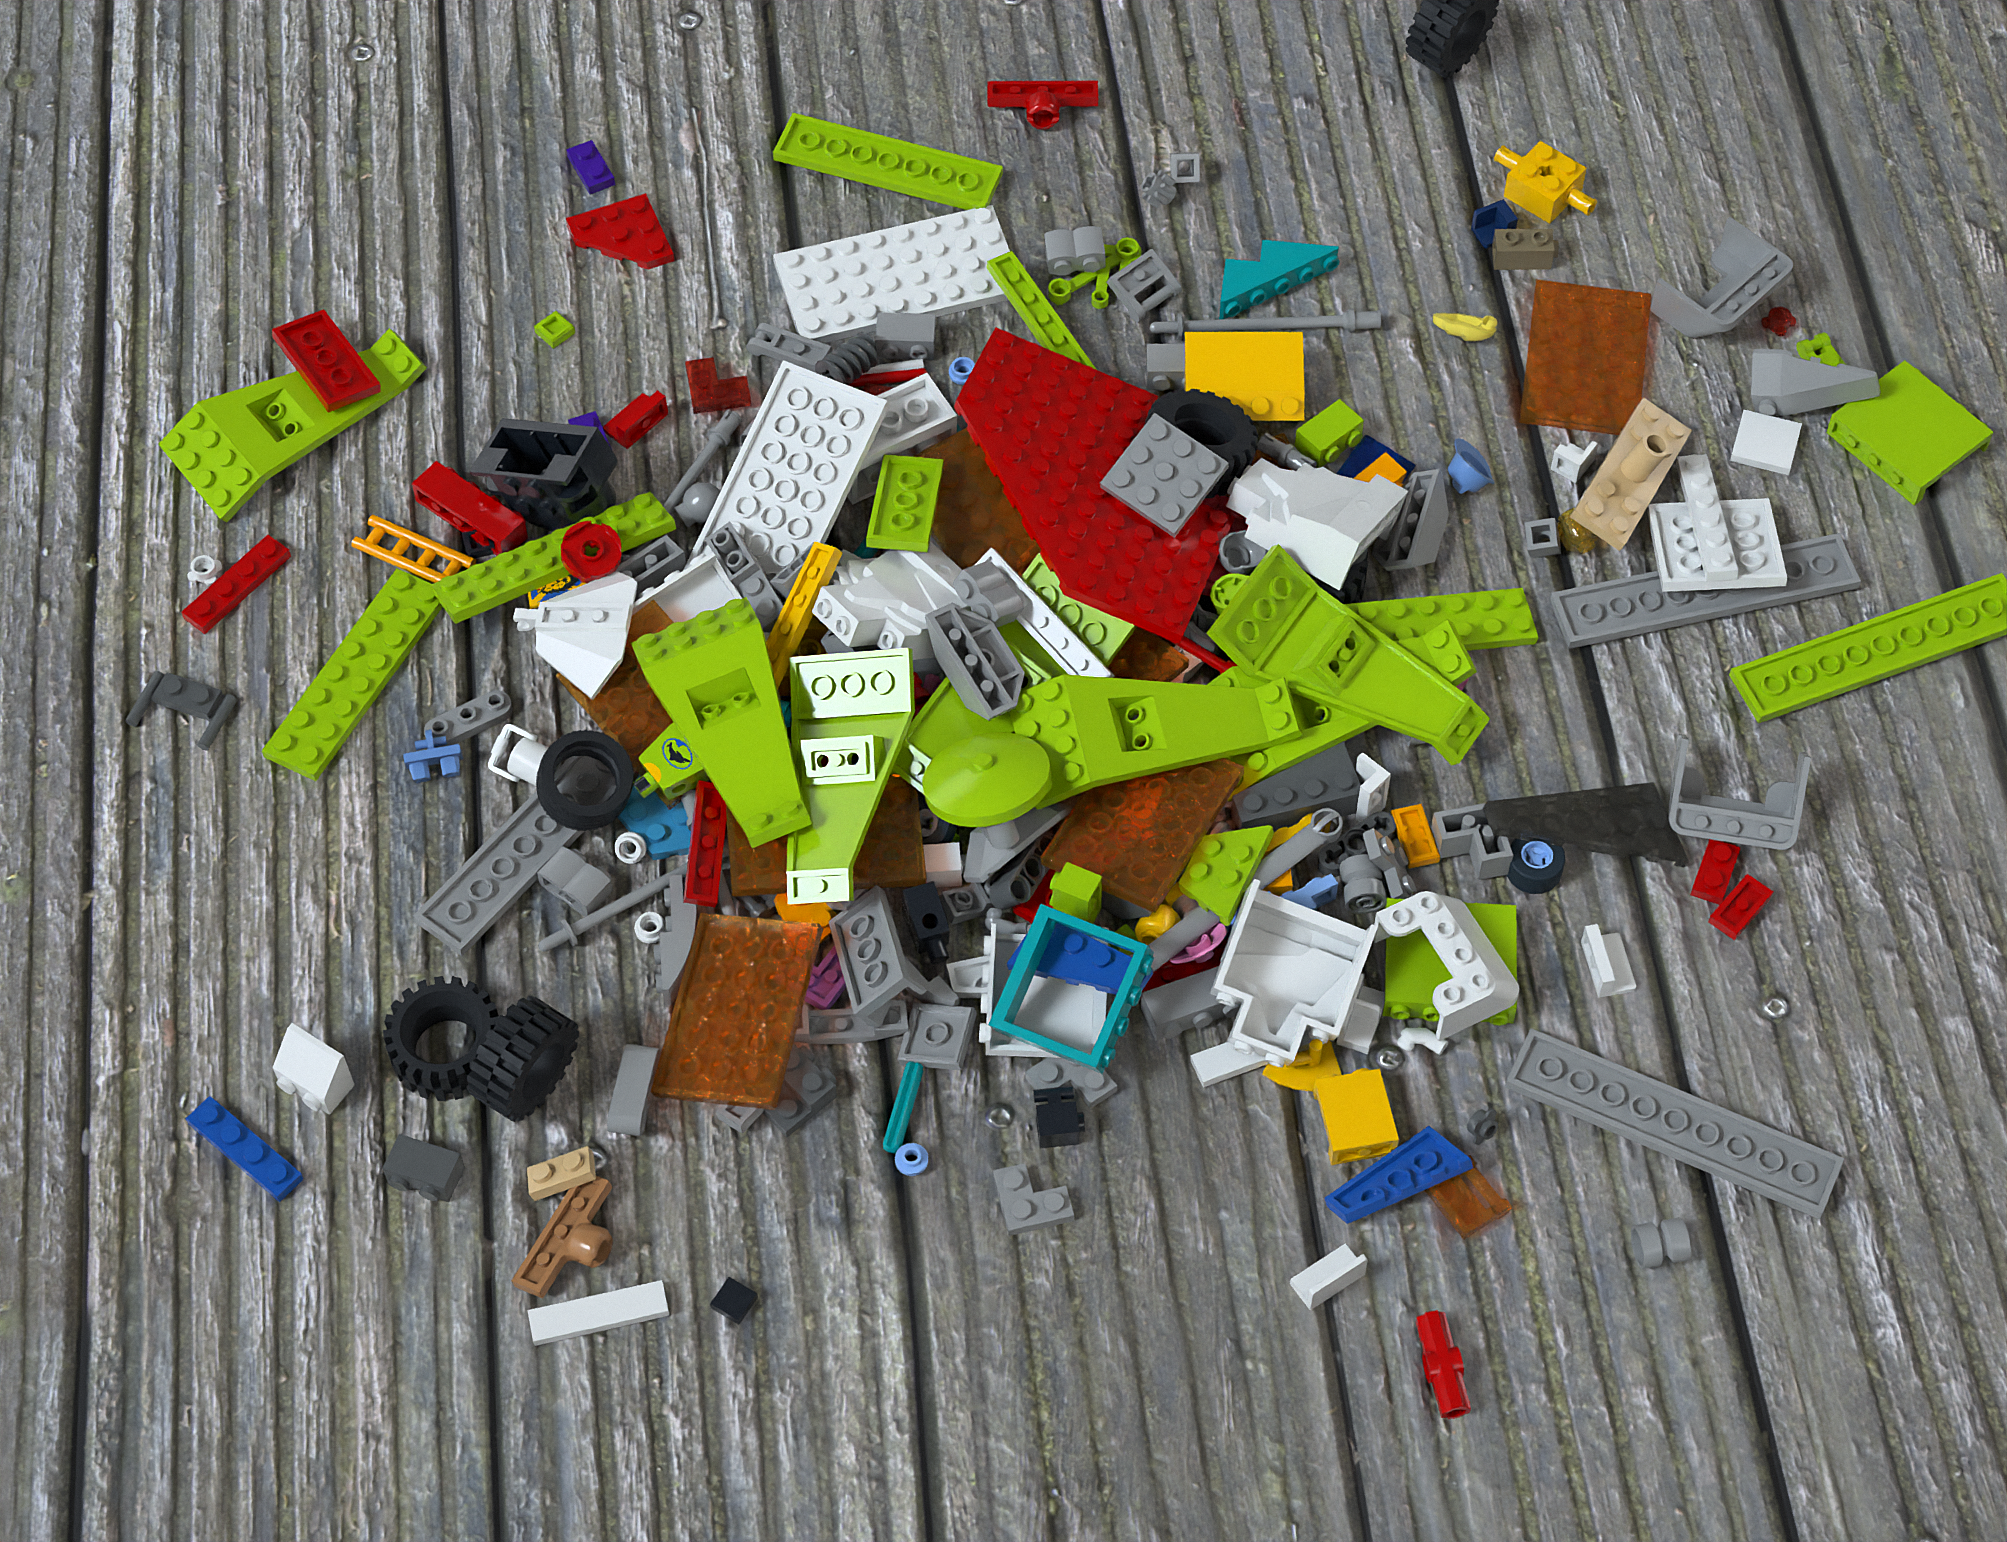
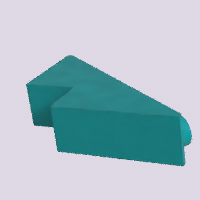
M1262 240L1260 262L1225 259L1219 319L1234 317L1247 308L1258 306L1275 295L1284 294L1301 283H1307L1316 276L1335 270L1340 263L1338 259L1339 246Z

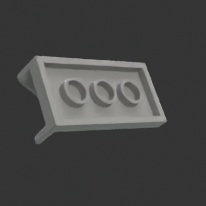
M877 885L857 899L846 911L843 910L828 921L855 1016L877 1029L882 1025L888 1009L892 1005L891 998L905 988L922 995L926 992V988L910 978L888 900L882 888Z

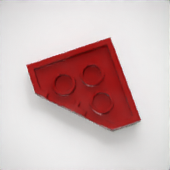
M646 193L565 218L572 239L578 247L584 249L591 247L600 250L602 255L620 261L625 258L637 262L638 267L647 270L675 261L674 253Z

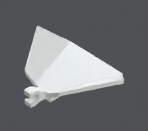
M615 571L608 576L579 586L546 602H540L538 609L515 608L513 619L515 622H518V631H530L535 627L537 654L590 699L594 700L623 661L638 584L633 578Z

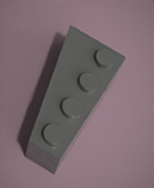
M1344 741L1233 795L1231 817L1235 829L1241 830L1269 825L1273 827V832H1276L1282 827L1289 828L1299 823L1304 816L1325 808L1335 810L1341 817L1356 814L1361 785Z

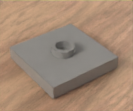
M913 1003L908 1020V1032L904 1034L897 1058L899 1064L906 1066V1063L913 1061L927 1068L962 1070L977 1015L975 1008Z

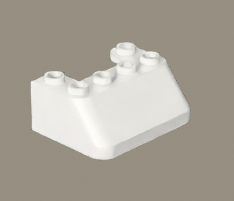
M1424 891L1376 913L1374 925L1378 927L1373 939L1375 943L1392 935L1397 937L1405 936L1421 928L1453 977L1438 985L1432 997L1433 1004L1440 1014L1436 1031L1438 1041L1510 1008L1517 1001L1519 993L1517 981L1467 906L1461 900Z

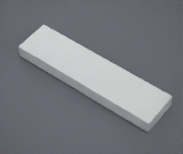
M1304 1032L1297 1052L1309 1049V1043L1313 1040L1308 1036L1310 1032ZM1229 1042L1190 1055L1191 1063L1203 1088L1269 1063L1264 1061V1056L1253 1052L1252 1055H1246L1234 1050V1044Z
M662 1280L527 1310L534 1346L669 1316Z

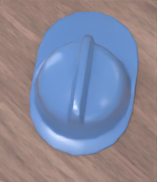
M1455 439L1456 454L1447 470L1453 478L1452 483L1459 494L1467 490L1475 493L1488 483L1494 484L1495 482L1492 479L1488 463L1479 451L1464 439Z

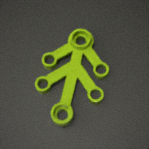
M1128 237L1120 239L1116 245L1104 244L1105 256H1109L1105 258L1106 267L1096 272H1082L1069 281L1062 278L1052 280L1048 285L1049 299L1056 305H1063L1071 298V293L1097 278L1095 291L1091 295V304L1097 309L1107 307L1109 295L1106 282L1109 279L1110 269L1120 264V271L1139 258L1142 254L1140 245L1135 239Z

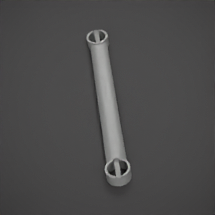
M1329 808L1316 811L1312 815L1310 824L1261 860L1250 884L1254 879L1260 881L1258 889L1262 890L1323 843L1328 844L1337 841L1341 835L1343 825L1340 814ZM1331 820L1338 826L1331 833L1321 832L1322 828ZM1199 906L1150 943L1148 946L1153 950V957H1155L1151 965L1153 972L1219 923L1220 918L1211 910L1206 912Z

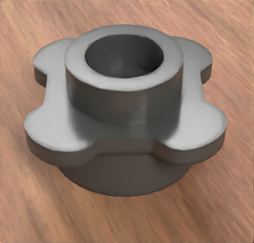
M1480 1109L1471 1116L1467 1124V1130L1475 1136L1473 1143L1476 1145H1480L1484 1139L1492 1138L1498 1128V1122L1495 1121L1496 1110L1489 1109L1486 1112Z

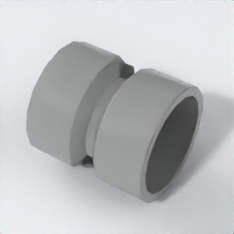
M1367 854L1355 855L1343 860L1339 870L1341 883L1344 886L1343 895L1346 909L1356 914H1367L1383 908L1386 905L1387 898L1385 887L1382 884V870L1370 861Z
M1681 1217L1662 1220L1658 1227L1653 1222L1632 1226L1631 1244L1635 1260L1640 1269L1661 1266L1663 1259L1669 1264L1690 1260L1691 1247L1689 1235Z

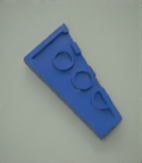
M1056 923L1034 976L1048 979V976L1063 979L1068 984L1093 986L1098 991L1116 995L1132 957L1079 931ZM1026 936L1006 963L1008 970L1013 969ZM1153 970L1148 976H1144L1140 985L1142 990L1153 975Z
M1427 1126L1326 1196V1205L1345 1223L1349 1224L1472 1169L1471 1158L1433 1128Z

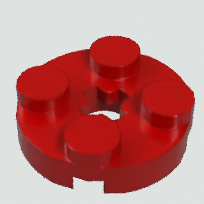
M592 521L579 522L570 527L563 537L561 561L571 575L579 578L583 583H589L616 571L621 563V540L615 530L606 524H592ZM585 547H597L599 550L596 552V556L591 557L585 555Z

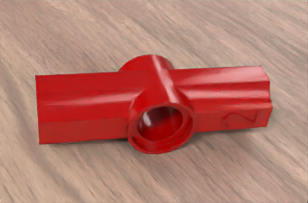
M1438 1310L1426 1312L1416 1318V1327L1423 1348L1422 1361L1428 1383H1432L1441 1418H1460L1471 1411L1467 1389L1463 1380L1464 1365L1458 1346H1454L1446 1313Z

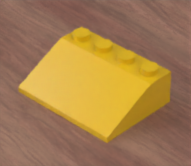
M1185 332L1184 390L1200 389V392L1206 393L1210 391L1220 398L1224 396L1230 399L1233 405H1239L1244 410V414L1249 415L1252 421H1304L1303 332Z

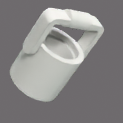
M507 724L504 726L501 734L498 735L492 748V756L488 763L489 769L512 781L519 782L521 778L536 786L537 771L541 759L549 747L537 742V735L517 725ZM514 731L524 736V738L516 744L510 754L507 771L499 767L498 763L501 757H503L510 741V735ZM561 762L556 767L555 772L560 768Z

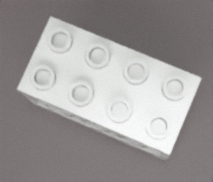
M928 373L876 396L887 400L890 406L847 495L852 505L876 494L884 454L944 459V462L956 457L957 414Z

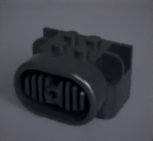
M502 418L469 470L472 476L488 477L486 481L488 490L492 494L502 495L510 508L519 512L527 522L552 532L575 524L583 518H594L616 504V492L608 479L617 466L618 460L598 427Z

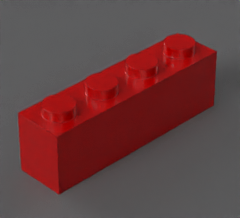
M435 461L412 482L416 502L462 533L477 530L475 534L471 535V539L483 547L489 546L488 538L491 539L495 547L491 550H493V554L496 556L518 548L528 538L526 520L519 512L509 510L503 506L498 498L488 496L481 491L478 485L472 481L467 482L449 466L445 467L438 461Z

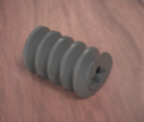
M859 332L855 337L841 344L839 348L834 349L831 354L817 361L815 371L817 374L849 385L853 383L854 379L860 378L862 373H867L870 367L877 366L876 344L867 333Z

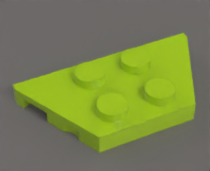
M1266 825L1202 836L1178 883L1180 891L1188 898L1196 900L1199 906L1206 912L1211 910L1215 913L1223 925L1229 926L1274 836L1273 827Z

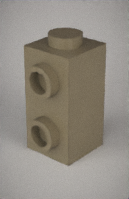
M1495 229L1492 244L1494 270L1551 269L1553 258H1558L1559 243L1558 240H1553L1552 229Z

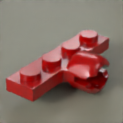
M1098 80L987 82V107H1025L1027 121L1033 127L1040 130L1050 129L1059 121V109L1061 107L1098 106Z

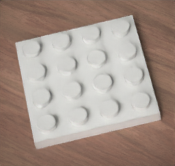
M1769 498L1720 501L1738 567V579L1706 582L1686 502L1649 504L1647 515L1662 592L1786 586L1787 574Z

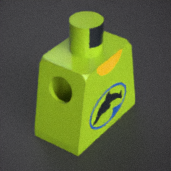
M673 722L639 756V761L646 774L633 782V785L643 798L659 788L668 800H672L695 788L699 780L708 781L710 778Z

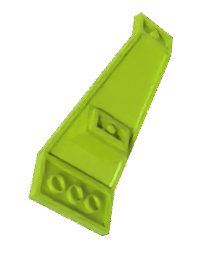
M389 328L370 349L358 352V355L380 382L381 392L328 413L298 371L198 401L158 445L221 520L228 522L269 478L408 389L427 369V366L401 337Z
M1279 544L1270 548L1206 633L1248 677L1264 683H1270L1284 677L1291 693L1427 742L1451 766L1461 762L1490 720L1485 712L1468 695L1320 588ZM1345 642L1348 643L1349 649L1346 647ZM1329 663L1332 665L1333 671L1329 668Z
M1040 553L1037 554L1021 576L1106 667L1109 666L1137 628L1133 624L1065 596L1059 587L1060 581L1055 572H1050ZM1017 619L997 627L1025 672L1024 677L1028 679L1027 686L1021 688L1020 692L1062 674H1068ZM946 676L910 723L892 770L924 795L922 787L923 775L931 760L938 753L959 740L978 734L991 732L1015 734L1010 711L988 721L966 708Z
M747 597L730 600L725 606L712 611H702L695 618L685 622L672 623L665 630L655 634L642 635L637 641L632 642L631 646L647 682L743 829L751 848L811 825L810 816L803 803L765 635Z
M1448 619L1421 637L1394 641L1455 687L1477 672L1453 622ZM1329 663V668L1333 671V667ZM1232 666L1207 685L1255 689L1267 683L1248 677L1238 666ZM1291 693L1303 735L1274 747L1212 760L1211 763L1228 801L1231 802L1233 795L1378 724ZM1325 713V717L1321 720V715Z
M911 648L789 657L792 713L791 751L803 803L812 824L788 834V904L854 901L853 866L915 713L913 650ZM854 754H857L859 757L856 765H853L851 762V757ZM827 756L829 760L828 765L823 767L821 759Z
M1062 674L1021 691L1016 708L1010 711L1015 734L1028 737L1037 742L1045 750L1049 758L1052 780L1048 792L1035 806L1037 810L1097 786L1270 748L1303 735L1290 689L1284 677L1253 689ZM1139 714L1137 719L1132 720L1133 716ZM1142 741H1146L1144 746L1139 747Z

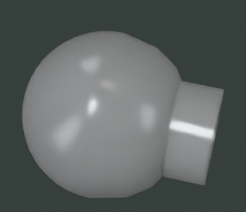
M699 482L693 484L685 492L683 502L674 509L687 528L696 522L706 523L721 491L711 483Z

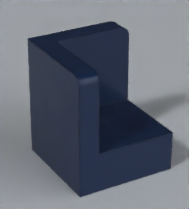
M1503 199L1475 210L1471 230L1483 247L1489 248L1493 244L1495 229H1516L1518 218Z

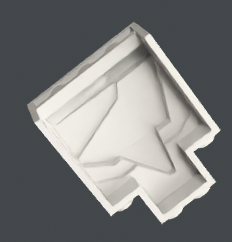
M1260 458L1253 466L1249 465L1246 467L1240 479L1236 477L1231 482L1227 491L1230 494V498L1226 507L1247 518L1245 523L1249 526L1244 536L1245 538L1268 551L1272 546L1279 544L1304 571L1340 590L1352 563L1378 536L1384 540L1389 538L1408 491L1378 474L1368 483L1337 475L1324 467L1314 468L1306 463L1297 471L1281 469Z
M930 541L928 552L890 549L878 558L848 560L846 566H836L828 585L821 587L812 613L848 647L877 645L882 650L911 648L913 650V660L935 658L925 620L926 614L952 602L961 606L960 608L971 612L972 610L970 606L960 599L953 586L954 580L962 569Z
M1254 879L1245 891L1210 994L1217 996L1216 1001L1231 1007H1234L1235 1003L1240 1005L1227 1041L1234 1044V1050L1246 1055H1252L1253 1052L1265 1057V1062L1276 1067H1283L1284 1064L1289 1066L1295 1059L1305 1031L1310 1032L1308 1035L1310 1038L1319 1039L1323 1043H1327L1328 1040L1334 1041L1339 1036L1378 926L1371 924L1367 930L1353 926L1258 889L1260 881Z

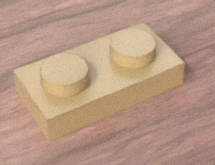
M589 1146L527 1167L529 1195L534 1201L596 1180L594 1153Z

